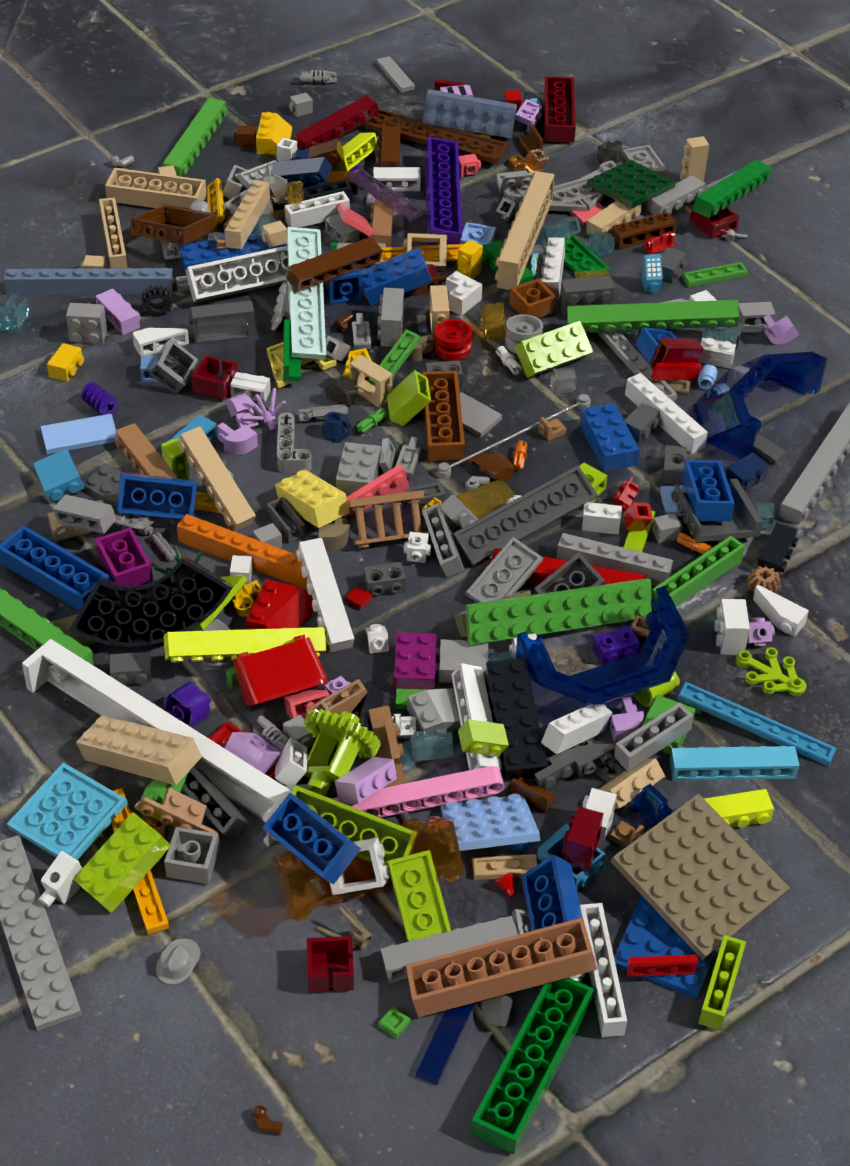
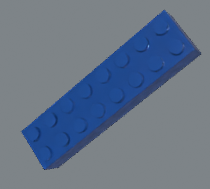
M261 233L250 234L242 249L228 247L217 249L215 240L180 245V257L185 276H187L185 271L189 266L287 246V243L270 248L266 242H263Z

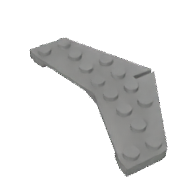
M612 160L601 164L599 169L578 180L553 186V199L548 211L587 212V209L590 211L606 195L587 186V180L617 165ZM519 187L504 190V196L508 200L513 198L522 203L523 195L526 194V190H521Z

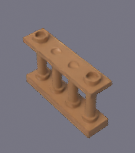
M424 490L347 500L348 507H353L357 518L359 540L353 541V545L358 544L359 548L370 547L369 543L409 538V534H404L400 510L402 500H408L411 503L414 532L429 534V531L422 532L418 505L420 498H424ZM390 502V506L393 507L396 535L385 537L381 507H383V503ZM364 505H372V508H374L378 538L367 539L363 514Z

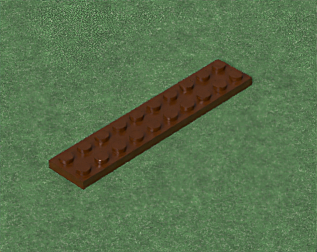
M379 108V115L360 125L361 128L376 132H382V126H401L400 138L420 143L421 145H426L428 137L458 142L460 155L475 154L478 160L491 164H497L509 149V143L454 128L422 123L423 120Z

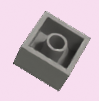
M70 303L66 314L69 341L104 344L107 333L104 305Z
M176 827L170 843L171 847L168 849L164 861L166 877L209 884L220 850L218 833Z

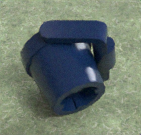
M329 412L325 415L322 436L329 441L339 443L353 433L352 425L343 413Z

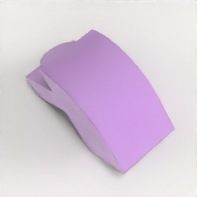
M769 314L763 317L767 323L764 325L766 327L764 332L773 344L788 343L800 335L787 315L776 323Z
M244 393L225 401L231 418H236L239 428L247 425L249 428L258 425L257 420L241 419L242 416H255L252 409L254 407L247 394Z
M224 423L217 426V436L219 441L224 443L225 452L233 455H242L258 447L257 433L247 425L242 426L236 431Z
M631 697L622 698L621 714L611 715L610 731L614 744L639 729L643 724L644 712H637V707L632 703Z

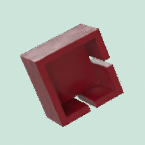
M205 355L191 375L192 391L225 400L231 391L230 386L234 375L238 372V363L223 359V374H221L220 358Z
M578 806L576 815H571L569 821L570 828L564 836L561 856L565 857V861L569 862L573 869L587 873L590 872L594 859L593 854L596 853L600 840L604 813Z
M352 936L307 938L308 992L329 991V987H333V991L354 990Z

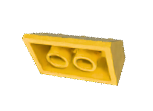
M262 112L256 137L257 154L277 155V144L281 139H291L292 126L277 113Z

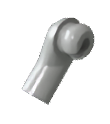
M472 476L466 481L465 487L467 490L473 491L479 486H489L490 477Z

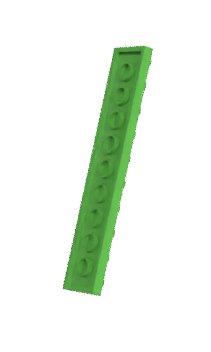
M647 578L467 604V641L470 645L518 638L532 633L539 635L634 620L636 615L651 618V580Z

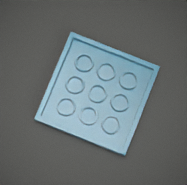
M62 763L12 817L7 826L10 830L56 858L63 851L78 860L124 809L128 802L121 795L67 764Z

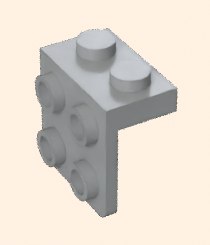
M525 170L496 174L499 193H504L506 189L510 190L517 187L521 190H526L530 184V178L534 177L533 172L527 173Z

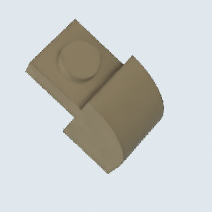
M402 334L394 337V345ZM429 334L421 337V340L406 360L421 361L423 354L432 352L433 336Z
M343 516L336 519L335 524H326L319 528V538H322L326 550H337L348 543L350 524H346V519Z

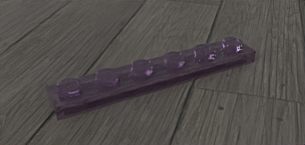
M359 168L348 174L349 180L410 222L423 216L422 209L363 169Z

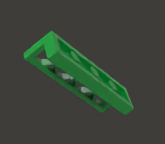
M284 319L283 381L300 382L301 358L291 357L290 320Z

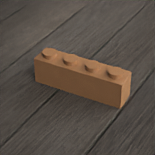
M375 197V203L371 205L370 226L373 233L369 237H373L377 243H386V247H391L394 197Z

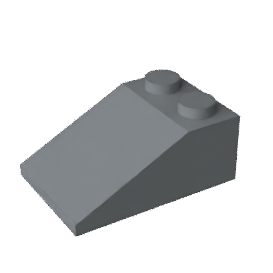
M454 688L425 690L408 696L407 710L411 717H416V728L423 741L461 728Z

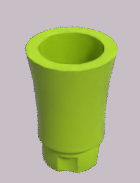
M668 669L647 679L635 682L633 691L636 699L643 706L650 707L653 705L657 695L664 696L671 692L674 687L679 685L680 679L674 670Z

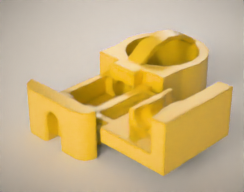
M257 580L244 585V588L242 586L233 597L234 608L239 616H249L254 605L251 597L254 594L258 595L261 590Z

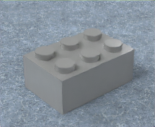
M384 288L383 295L380 294L378 326L381 329H378L377 339H381V346L393 347L394 337L402 334L404 289Z
M345 442L336 477V488L346 493V496H349L375 480L380 467L381 446Z

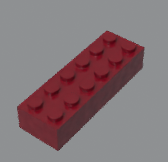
M545 76L544 142L574 143L576 129L574 77Z

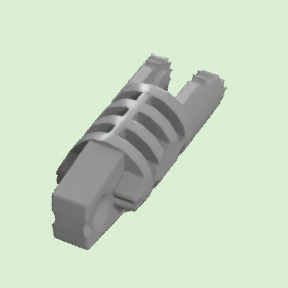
M325 70L303 71L299 74L300 81L326 84L336 82L337 80L336 72Z
M260 715L257 722L265 729L263 730L261 727L255 726L252 731L283 752L289 738L264 716Z

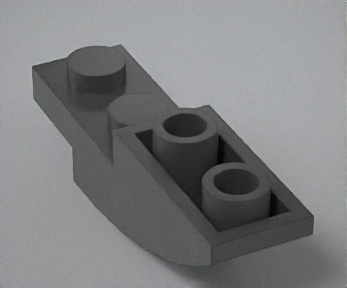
M590 744L571 748L548 758L549 766L535 773L536 785L542 788H549L560 779L570 777L575 771L580 777L585 774H591L601 765H606L613 761L615 746L613 744Z

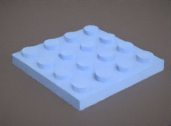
M511 794L508 797L492 796L483 800L470 799L467 802L459 803L452 801L445 805H440L441 815L453 852L540 841L539 830L525 797L519 794Z

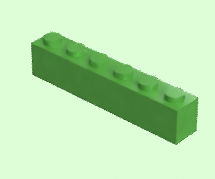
M729 536L653 588L651 594L652 607L662 615L667 614L742 562L745 545L734 537Z

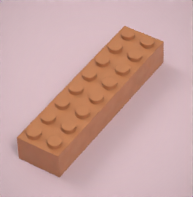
M582 917L407 964L406 969L412 1001L418 1017L594 971L597 970V966Z

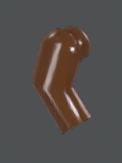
M349 313L337 320V329L341 332L346 331L348 323L354 321L353 315Z

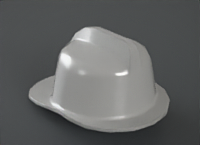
M185 938L171 942L163 950L157 962L156 975L165 984L170 985L180 984L185 981L201 955L197 943Z

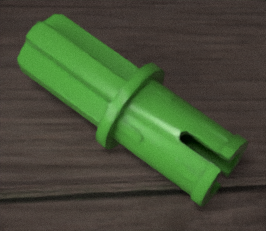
M379 408L372 415H367L366 419L357 425L358 432L365 433L370 428H375L377 423L387 417L386 412L381 413L383 409Z

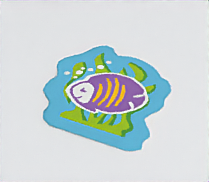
M533 253L531 270L535 277L540 279V277H543L541 276V268L545 265H543L540 254Z

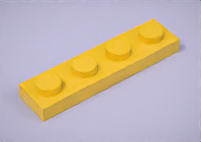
M216 178L206 187L207 203L209 204V211L217 214L218 224H221L225 219L222 181Z

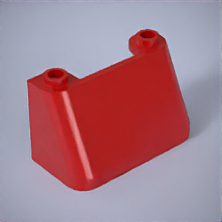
M304 634L294 637V642L251 655L248 654V651L236 655L237 659L232 660L246 707L328 682L310 637L306 638Z

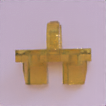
M292 181L291 183H286L288 205L302 203L304 201L302 182Z

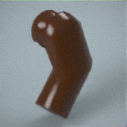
M262 1105L256 1106L252 1113V1120L257 1128L262 1132L281 1135L283 1123L270 1121L266 1114L267 1109Z

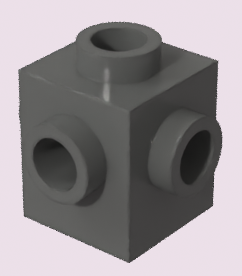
M503 197L496 212L502 215L501 218L505 221L515 220L516 212H519L520 202L513 198L508 200Z

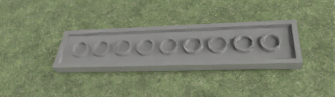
M17 835L0 841V921L36 1030L39 1031L82 1016L44 904L38 900L41 895L21 838Z

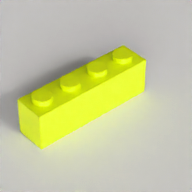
M359 133L342 147L344 150L343 162L331 165L332 171H349L379 146L376 134Z
M766 789L704 799L732 828L771 822L774 812L773 804Z

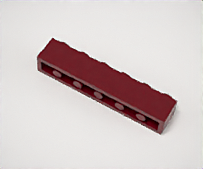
M366 95L295 134L297 148L306 150L309 147L341 137L379 115L378 103Z

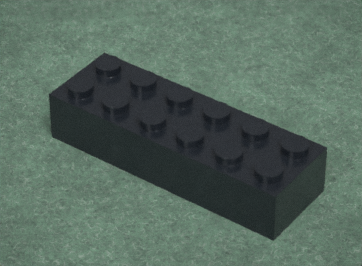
M526 658L486 662L484 676L493 723L504 724L509 744L499 755L502 762L504 782H510L513 778L518 780L520 777L526 780L535 779V773L545 769L548 765L544 745L541 743L542 735Z

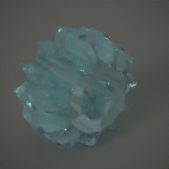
M607 231L594 232L590 234L587 246L595 255H609V253L613 252L615 241L612 234H607Z

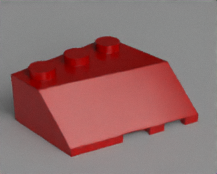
M265 579L246 620L247 630L299 628L311 618L314 612L312 596L303 587Z

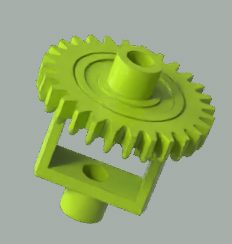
M314 709V711L310 710L304 721L305 730L308 731V734L312 733L313 738L316 736L317 738L307 758V772L304 775L310 778L307 787L313 792L326 795L332 782L349 773L358 753L360 759L376 756L381 745L380 740L377 739L378 736L373 735L374 732L368 731L367 727L360 726V719L356 715L347 711H341L339 715L336 712L332 714L330 711L327 710L325 712L322 709L319 711ZM338 746L330 765L326 766L333 749Z

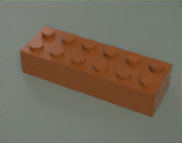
M457 371L422 372V375L428 378L431 402L424 407L428 461L462 460L465 454L458 373Z

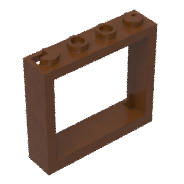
M166 204L130 219L131 235L182 245L218 230L217 214ZM168 222V223L183 225V226H185V227L182 228V227H177V226L166 225V224H163V223Z

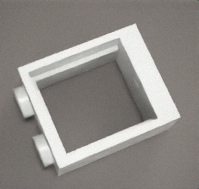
M378 838L354 842L361 848L360 851L369 850L376 879L346 884L342 873L334 885L330 883L333 895L385 885L390 874L389 868L384 864L383 860L384 847L379 843Z

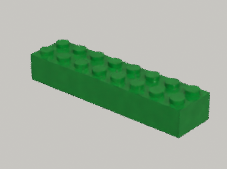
M569 977L544 984L472 1119V1135L515 1155L592 1004L594 988Z

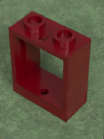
M692 206L690 220L711 239L727 234V231L730 229L736 231L738 229L739 216L729 207H725L724 210L716 214L720 220L711 222L707 217L693 211Z

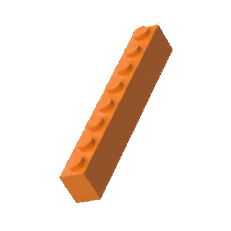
M188 514L177 525L178 542L231 562L233 555L252 556L253 570L307 590L306 584L308 582L302 576L301 567L303 566L301 561L297 560L296 554Z

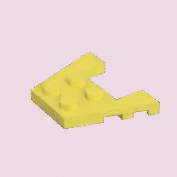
M283 342L268 347L267 355L277 387L280 388L292 383V381H283ZM326 356L325 360L301 358V365L315 361L322 370L336 366V359L332 357L328 358Z

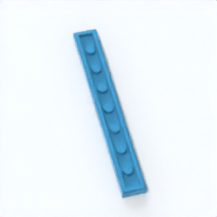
M686 681L678 694L677 700L778 745L795 746L797 753L826 766H829L836 751V747Z

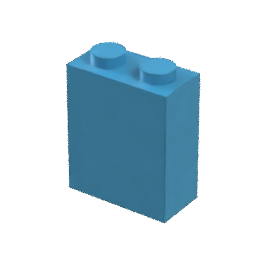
M67 448L33 463L50 503L62 499L65 494L71 495L85 489Z

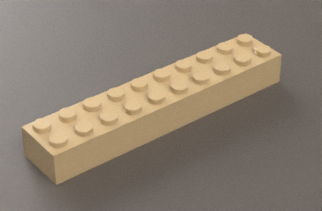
M536 171L534 177L530 178L526 194L523 195L522 203L519 205V212H516L515 220L512 221L507 239L505 238L504 248H501L500 257H497L496 267H498V271L495 274L497 288L510 290V288L519 285L552 203L554 174Z

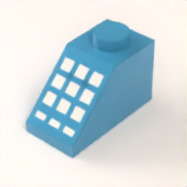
M661 254L645 255L641 279L644 292H661L663 280Z

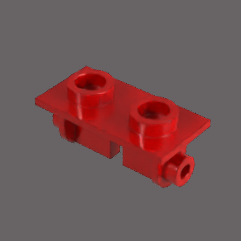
M669 231L662 234L661 239L659 236L649 238L642 247L649 254L664 251L667 247L677 246L673 241L675 233Z
M633 476L628 481L624 480L618 488L621 491L617 492L612 499L613 505L622 506V512L628 509L639 491L638 484L631 482Z

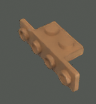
M389 706L370 709L369 714L374 735L378 736L377 739L381 743L378 755L381 758L394 759L397 779L385 787L405 784L406 780L401 762V756H404L402 744H398L396 737L400 736L398 724L393 725Z
M171 788L165 791L161 804L143 797L135 805V809L141 811L142 814L151 816L164 825H170L174 828L181 827L218 833L219 835V832L201 824L206 805Z

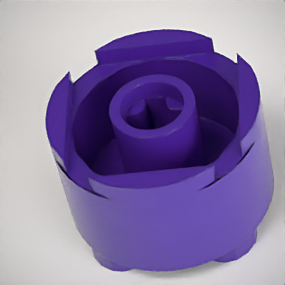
M189 681L164 698L165 711L169 710L172 716L193 728L209 717V703L211 699L207 693H203L193 682Z

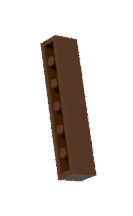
M373 237L362 239L356 243L348 244L342 248L334 249L331 252L320 254L317 257L289 266L286 279L296 292L380 262L383 250Z

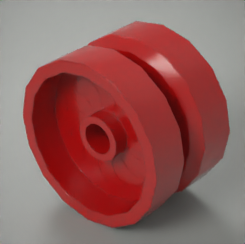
M447 319L437 324L434 345L437 356L448 361H459L468 357L472 346V328L470 325L458 319Z

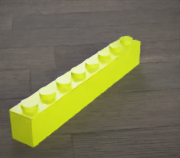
M324 627L167 632L164 635L165 660H171L172 663H180L184 659H191V662L204 661V658H211V661H222L223 658L234 660L237 659V654L248 651V654L251 655L294 642V637L304 634L306 638L310 637L318 657H320V654L326 651Z

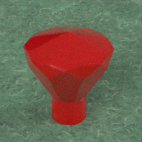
M512 873L500 875L494 882V885L505 891L509 898L517 894L513 888Z

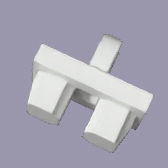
M394 714V717H392L393 725L398 724L400 736L396 738H416V717H401V714Z

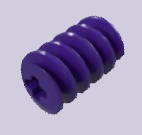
M89 382L82 390V400L101 415H113L117 411L119 401L115 400L114 396L106 392L96 382Z

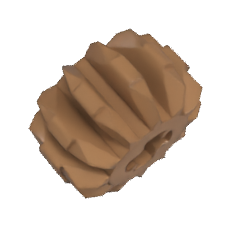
M758 566L756 569H752L747 580L749 590L754 591V594L757 585L776 594L781 583L779 573L774 572V568L768 569L767 566L764 568Z

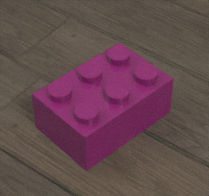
M131 527L95 539L97 555L110 580L127 585H141L153 581L152 565Z
M396 632L394 693H396L397 689H435L436 633Z

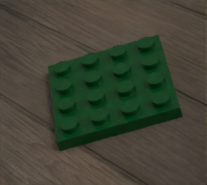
M628 160L588 179L587 186L633 208L674 188L675 181L644 165L636 163L634 160Z

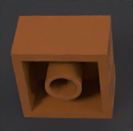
M538 278L510 288L509 304L519 314L540 318L555 312L556 296Z

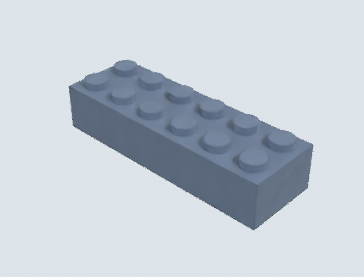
M428 89L422 123L511 138L517 104Z

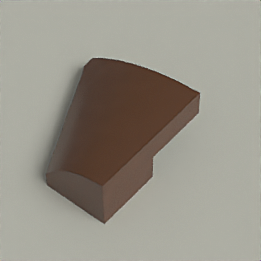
M502 453L481 454L469 458L468 461L470 465H480L479 470L487 473L494 479L512 480L515 467Z

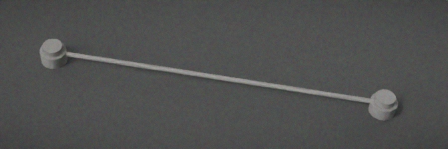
M581 394L577 398L576 404L546 418V420L576 406L580 410L590 408L591 399L588 395ZM539 422L450 466L445 462L440 463L437 466V476L441 479L449 478L451 476V467L539 425Z

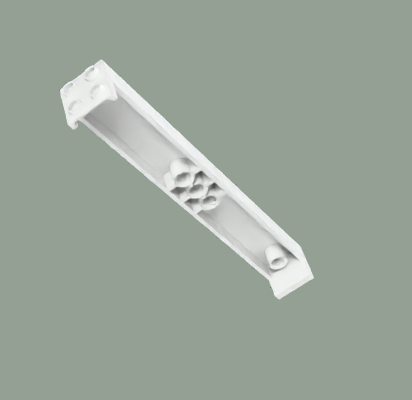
M52 639L47 641L22 663L27 690L32 693L48 681L101 716L104 715L194 738L202 756L194 767L201 769L225 796L258 816L264 822L269 820L286 796L292 793L288 788ZM268 832L267 836L263 839L264 844L269 847L275 841H278Z

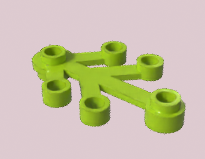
M767 648L765 658L769 661L771 668L753 659L750 652L742 650L737 654L735 663L738 667L748 668L751 666L764 673L758 675L753 671L748 672L745 679L746 683L755 685L756 683L765 682L763 691L766 694L788 691L793 696H800L805 692L807 685L803 679L797 677L794 669V658L788 656L783 659L782 666L787 670L789 676L787 677L781 672L777 661L778 651L775 648ZM773 681H780L782 683L775 684Z

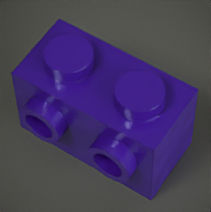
M630 626L594 636L592 650L600 664L604 666L638 656L640 643Z

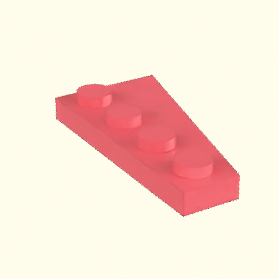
M399 464L346 498L351 500L405 493V489L410 488L405 470ZM364 505L365 509L363 510L371 508L372 505ZM349 507L350 513L344 516L347 518L356 514V511L353 510V507Z

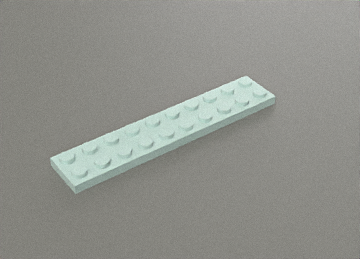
M287 227L288 267L321 254L320 230ZM289 283L291 357L325 360L326 338L323 283L296 292Z

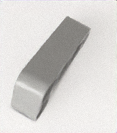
M282 413L278 417L277 468L281 473H297L301 470L310 471L312 468L311 452L307 449H294L295 423L294 416L291 413Z

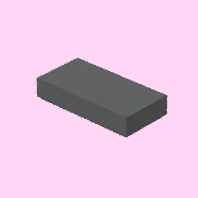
M761 434L751 439L747 447L774 465L786 457L787 454L785 450Z

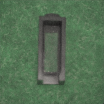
M283 497L267 503V517L273 521L286 538L288 544L305 538V524Z

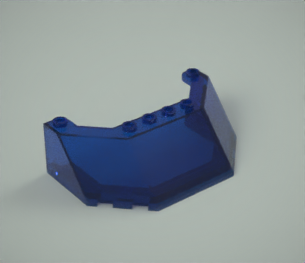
M812 351L768 354L730 369L693 405L698 424L708 432L706 442L739 459H743L754 452L757 433L761 430L762 423L759 419L749 414L744 399L762 381L772 380L802 395H805L807 390H814L813 393L817 394L821 389L827 358Z
M663 586L656 589L657 599H652L650 602L654 611L649 612L645 619L650 633L640 653L568 676L556 671L541 637L539 636L536 637V640H532L528 637L526 631L517 634L515 659L526 658L530 680L538 685L596 707L670 682L690 637V633L668 590Z

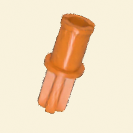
M523 440L516 443V450L513 453V466L515 470H522L524 461L527 458L526 450L528 444L525 442L523 446Z
M683 532L677 537V542L690 548L692 552L696 551L705 554L713 548V546L704 542H696L693 537Z

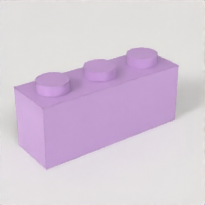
M110 289L96 295V304L104 305L105 317L122 335L140 328L139 320L141 318L139 313L131 307L129 302L122 298L121 294H118L114 289Z
M373 757L336 780L338 801L359 804L396 780L394 759Z

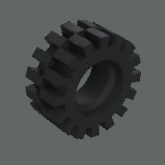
M152 285L149 286L150 289L146 288L141 296L145 313L148 312L150 316L153 314V317H156V314L160 317L162 313L166 315L167 311L170 312L173 306L171 292L168 291L167 287L164 288L163 285L160 288L158 285H155V288ZM156 298L163 299V301H161L160 303L151 302L153 299Z

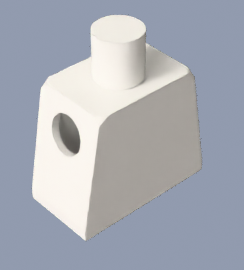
M63 851L59 853L41 879L45 892L38 899L41 903L49 907L56 899L60 903L65 904L81 888L73 880L82 869L79 861Z

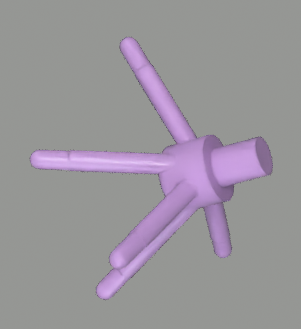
M273 388L271 406L268 407V411L259 395L256 394L255 397L261 409L253 401L252 403L261 416H242L241 419L263 420L264 423L267 422L270 430L275 429L276 425L273 419L276 418L274 415L286 402L282 401L274 410L276 388Z

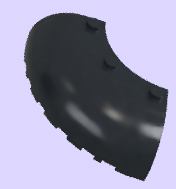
M186 556L181 557L165 576L149 584L127 585L112 581L106 577L100 578L69 631L85 639L113 646L136 647L164 642V635L167 632L190 631L206 620L224 602L233 586Z

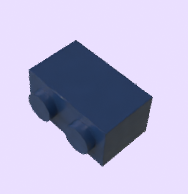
M752 452L727 468V481L730 483V479H738L744 490L749 489L755 483L766 478L768 463Z

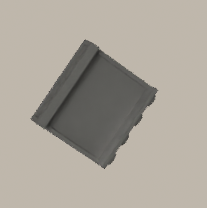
M730 479L729 483L735 503L731 522L698 521L689 505L686 492H682L679 485L675 484L674 491L671 493L672 501L675 502L678 512L681 513L684 523L687 524L690 534L693 535L696 542L725 540L729 536L735 539L760 537L763 521L738 479Z

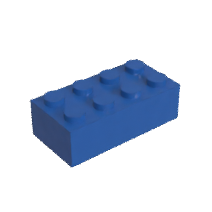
M420 247L361 270L363 290L371 306L380 303V294L383 295L384 288L404 289L405 293L432 282Z
M616 404L582 409L580 426L603 472L637 466L639 448Z
M685 460L682 480L689 505L698 521L731 522L735 503L722 462Z
M120 472L116 510L119 513L183 519L186 514L193 516L197 483L195 480Z
M292 793L286 796L262 827L322 878L333 885L361 850L353 841Z
M553 855L521 875L532 931L582 918L572 866L569 862Z

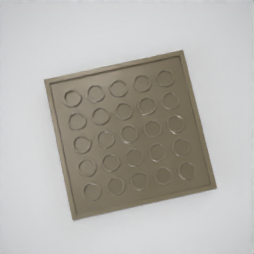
M700 794L693 797L624 848L610 861L702 960L721 946L724 935L730 937L735 935L790 889Z

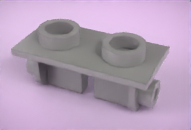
M160 240L165 260L181 258L177 243Z

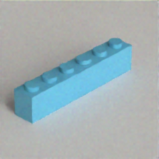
M795 746L672 748L669 760L672 781L796 779L799 769Z

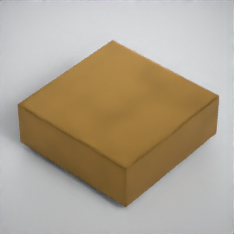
M520 154L509 157L506 161L514 170L524 168L528 164Z

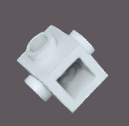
M410 532L408 542L404 543V553H407V561L426 562V557L430 556L431 544H428L429 534Z

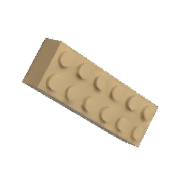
M114 168L105 185L106 198H115L116 203L158 208L166 204L188 209L194 200L204 201L206 198L205 180Z
M104 715L98 718L76 742L85 761L177 785L202 757L194 738Z

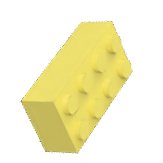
M301 470L297 474L284 478L281 482L275 484L278 499L283 497L297 515L318 528L350 513L346 493L307 470Z

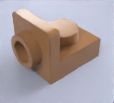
M544 417L540 418L538 430L548 441L566 434L565 426L557 418L549 422Z
M621 821L610 834V840L626 848L644 834L645 827L640 825L635 829Z

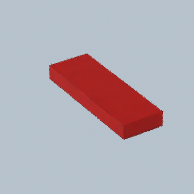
M700 362L656 363L651 378L653 381L697 380L702 365Z
M697 955L629 957L626 969L627 976L695 974L698 959Z

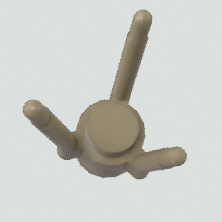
M339 907V911L354 927L349 936H352L353 949H356L358 946L361 949L365 948L371 942L373 935L365 929L348 908L344 910L342 907ZM320 926L317 927L318 931L330 937H343Z

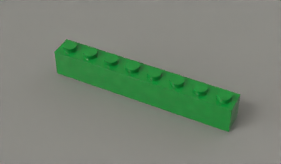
M758 160L753 161L696 196L693 211L707 218L714 214L716 215L719 211L724 210L725 207L739 200L744 195L746 196L763 183L768 182L771 177L772 167Z

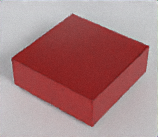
M356 586L345 597V601L361 610L372 600L373 594Z

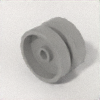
M525 314L510 317L506 322V348L517 354L515 346L520 342L543 334L542 321L535 316Z

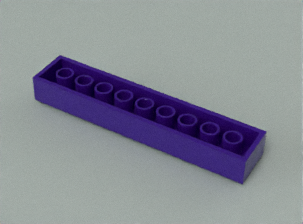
M428 137L424 151L426 234L447 235V245L460 244L462 238L458 142ZM427 242V245H439V243Z

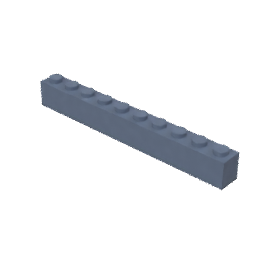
M172 268L6 269L4 276L6 295H98L110 289H114L121 295H142V292H145L146 288L150 289L149 286L151 285L153 288H155V285H158L159 288L163 285L164 288L167 287L168 291L173 294L174 285Z

